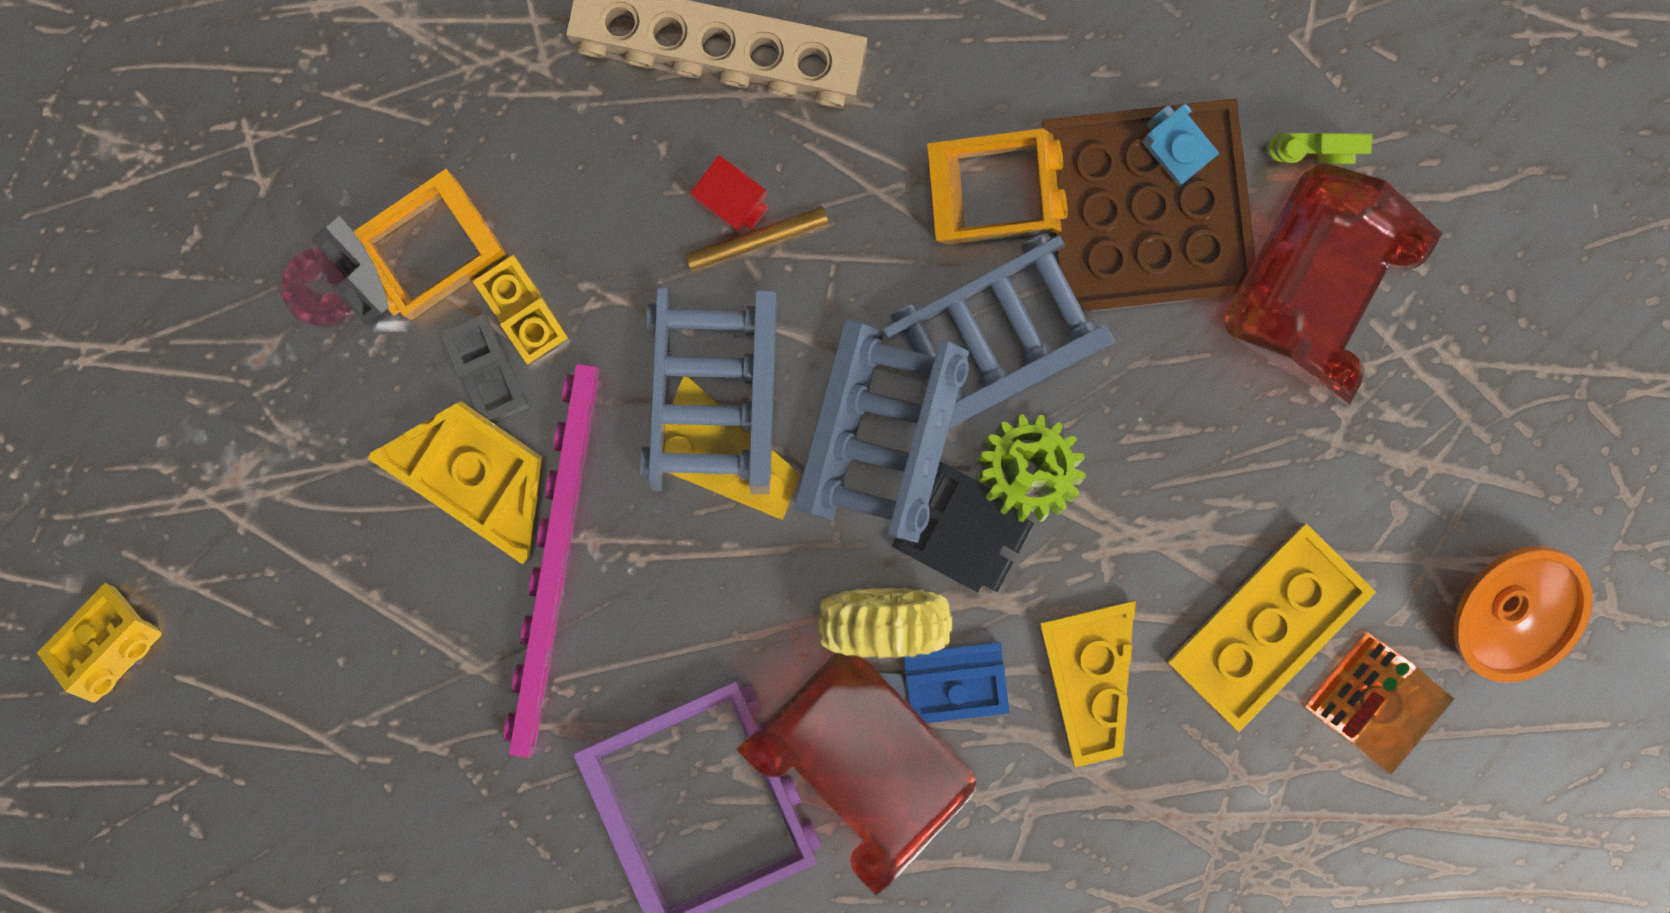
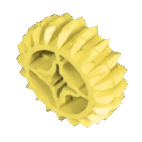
M872 587L871 589H855L854 591L832 593L821 600L820 613L817 614L818 633H820L821 645L834 653H843L846 656L859 655L861 658L867 656L877 658L915 657L917 654H929L932 651H939L949 643L950 631H952V615H950L948 600L934 592H924L922 589L909 590L907 588Z

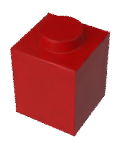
M718 155L689 193L692 201L738 235L745 226L753 230L769 208L763 203L768 197L766 189L721 155Z

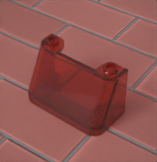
M1320 163L1314 165L1303 173L1294 187L1228 309L1225 317V327L1230 335L1248 348L1329 397L1350 405L1362 384L1365 368L1362 360L1352 352L1345 350V347L1389 266L1401 270L1418 268L1431 256L1443 232L1386 180L1332 164Z
M833 653L794 688L736 749L755 770L768 777H780L794 767L857 833L862 841L851 853L850 863L857 877L875 896L893 883L964 807L976 790V780L969 767L872 665L859 655L846 656L843 653Z

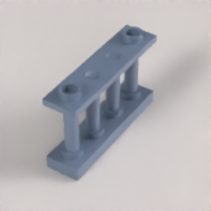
M1047 232L1021 245L1024 254L922 309L919 308L917 302H914L890 315L894 323L884 328L888 338H894L905 332L915 352L936 356L937 351L922 322L948 309L983 376V378L979 379L983 388L967 397L962 389L958 391L949 429L1116 342L1107 324L1097 328L1093 320L1088 322L1052 254L1066 246L1061 236L1050 239ZM1033 263L1036 264L1070 329L1067 336L1071 342L1055 351L1052 350L1049 343L1044 345L1009 276ZM990 286L994 290L1027 353L1023 356L1027 365L1009 374L1005 366L1000 368L965 301Z
M657 288V304L648 303L647 333H655L650 447L641 448L640 460L641 477H649L652 491H662L663 472L740 474V479L749 480L751 494H770L776 291H756L755 306H746V311L670 309L667 288ZM669 328L745 330V335L754 336V354H744V358L668 356ZM667 376L744 378V383H753L752 402L743 401L742 406L666 404ZM665 424L742 426V431H751L750 450H741V455L664 453Z
M845 319L794 510L834 520L836 509L839 506L891 520L888 535L918 543L920 533L926 528L929 521L930 508L928 503L958 391L965 383L968 375L969 365L967 358L969 351L943 340L939 341L936 356L882 345L884 332L864 323ZM881 364L929 375L930 378L923 404L871 393L869 386L874 368ZM866 411L916 423L917 427L910 453L857 440L856 435L862 414ZM855 459L904 472L897 501L845 488L843 483L849 462Z

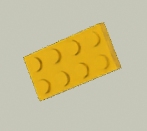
M1302 523L1166 663L1235 731L1240 732L1367 603L1376 591L1307 523Z

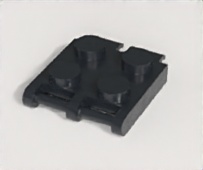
M940 461L928 503L930 508L929 521L926 528L920 533L918 543L915 542L912 547L909 545V540L895 538L891 547L977 593L982 585L998 592L1014 563L999 554L1002 547L1005 546L1019 554L1035 523L1028 519H1025L1024 522L1019 521L1018 509L1013 507L1007 513L1002 514L1000 509L1004 501L999 497L990 501L986 498L991 488ZM946 476L949 480L933 508L930 504Z

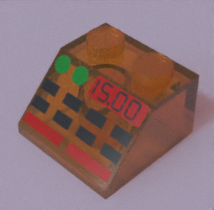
M1365 632L1303 707L1374 767L1392 775L1455 698L1414 664L1368 632Z

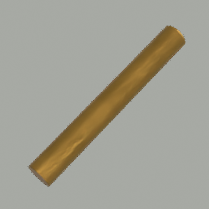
M820 207L686 253L685 255L691 272L825 227L829 225L824 207Z

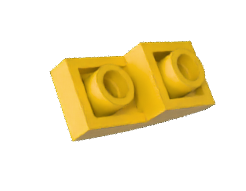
M514 253L473 279L472 282L499 320L501 327L527 365L568 339L563 328Z

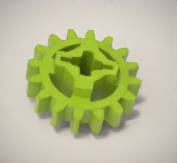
M1022 414L1014 421V428L1008 422L1003 421L997 428L998 436L990 434L984 442V446L989 451H983L978 457L977 463L988 467V469L980 474L978 481L985 484L991 483L993 488L986 495L988 501L998 497L1004 501L1000 509L1002 514L1007 513L1012 507L1018 509V520L1024 522L1030 512L1034 511L1037 520L1042 522L1049 516V508L1056 515H1059L1067 507L1065 500L1073 502L1080 492L1074 485H1079L1085 479L1086 473L1075 469V467L1081 464L1085 456L1084 453H1072L1070 449L1077 440L1075 435L1065 439L1059 435L1062 430V423H1056L1051 429L1046 428L1044 415H1039L1033 425H1029L1027 418ZM1030 439L1038 442L1024 444L1020 440ZM1055 455L1057 456L1060 462V466L1057 465ZM1028 462H1032L1037 466L1034 475L1026 470ZM1002 469L1006 471L1009 484L1003 476ZM1039 492L1043 495V497L1025 496V494Z

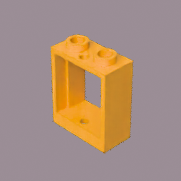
M1044 128L927 143L936 242L954 245L1038 235L1046 232H1062L1061 219L1067 218L1068 209L1064 189H1058L1056 170L1063 168V154L1060 141L1053 140L1052 133ZM1036 149L1042 218L965 227L959 159Z
M444 169L353 231L363 244L379 274L386 294L388 310L393 316L401 312L404 317L410 320L415 319L508 256L455 176L447 169ZM443 198L480 254L412 299L375 246V243Z

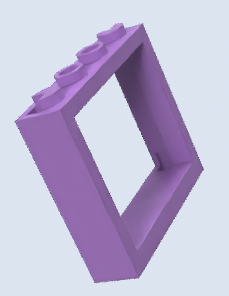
M739 679L583 747L573 754L643 913H708L817 864L815 850L822 847L821 841L811 820L802 823L795 805L802 802L795 782L791 775L782 778L775 762L776 759L782 757L779 746L771 730L762 733L755 717L756 714L762 712L759 701L751 685L742 688ZM730 699L796 850L669 907L602 756Z

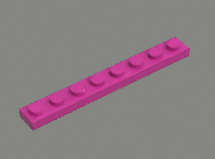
M576 364L575 374L567 373L564 381L562 402L569 403L566 423L558 422L554 438V451H560L561 455L558 471L550 470L547 479L545 498L553 500L549 519L542 518L539 526L537 547L544 548L541 568L533 567L529 583V596H535L536 600L533 616L525 615L522 624L520 644L528 645L524 664L517 663L514 671L512 693L519 694L516 713H508L503 741L511 742L509 755L529 758L535 753L600 376V369L593 366Z

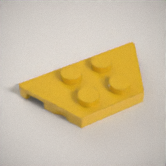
M462 401L455 403L424 423L417 425L398 438L372 451L367 459L521 564L526 563L530 558L542 456Z

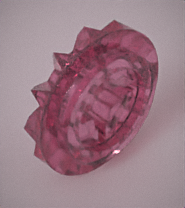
M319 248L308 249L295 256L287 265L281 281L282 297L289 311L299 320L314 326L335 324L352 313V309L335 292L333 294L325 293L318 306V301L316 300L317 293L310 290L309 287L302 285L303 281L308 283L319 281L324 272L328 274L327 282L334 286L345 277Z

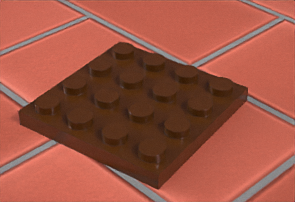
M1237 98L1187 103L1192 110L1189 117L1213 144L1219 154L1179 187L1142 143V140L1151 132L1146 123L1167 106L1042 120V128L1053 134V140L1060 141L1063 154V168L1056 170L1058 189H1064L1068 213L1066 219H1061L1062 232H1054V238L1061 236L1066 245L1056 251L1057 263L1083 313L1249 295L1260 292ZM1184 104L1169 105V106H1170V107L1174 110V112H1175L1176 110H1178V109H1179L1181 106H1183Z

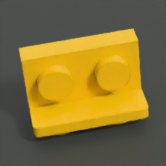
M104 583L37 654L66 692L94 703L109 693L119 678L137 660L148 653L150 647L162 633L155 625L142 620L116 587Z

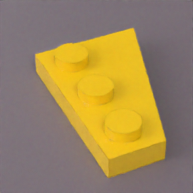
M683 376L672 402L675 405L721 406L690 378ZM665 424L664 453L741 455V450H750L751 431H742V426ZM773 450L771 457L770 494H751L749 480L740 479V474L670 473L783 520L801 477L799 472Z

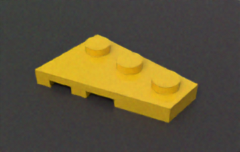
M1135 600L1039 623L1067 743L1075 768L1123 756L1129 664H1131L1132 629L1136 608Z

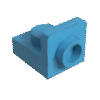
M1186 103L1175 112L1168 105L1146 123L1151 132L1142 140L1145 147L1178 187L1219 154L1213 144L1189 117L1192 110Z

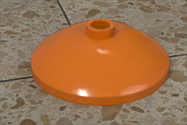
M1547 546L1523 547L1495 559L1472 580L1458 604L1453 630L1455 645L1461 658L1480 676L1492 681L1505 683L1524 681L1536 677L1557 665L1578 643L1590 618L1593 602L1592 588L1585 570L1565 552Z

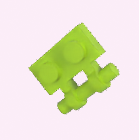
M1277 133L1270 137L1266 149L1269 157L1277 162L1296 163L1302 160L1306 153H1315V163L1356 164V154L1372 153V134Z

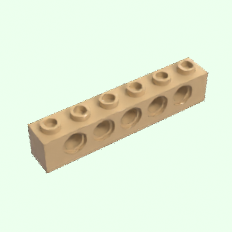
M574 0L566 34L570 43L577 46L576 51L586 56L605 58L606 52L624 55V62L642 68H653L654 62L672 65L673 73L685 77L700 78L702 72L720 75L721 83L738 88H748L749 82L768 86L767 91L781 97L796 98L797 92L816 96L815 102L835 108H843L845 102L854 104L856 102L868 39L867 37L690 0ZM618 16H629L635 21L634 28L629 34L618 37L609 32V26L613 19ZM672 25L680 28L683 31V35L676 45L666 47L656 41L657 34L663 27ZM716 35L724 36L731 42L729 50L724 55L718 57L710 56L704 51L706 41ZM762 45L771 46L779 53L775 63L767 67L758 66L751 59L753 51ZM816 55L821 57L827 66L822 74L810 77L800 71L799 64L801 60L806 56Z

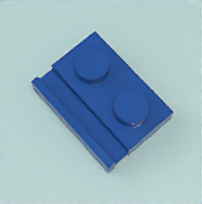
M1000 641L942 648L929 654H917L915 657L903 656L912 725L1010 713L1002 644Z

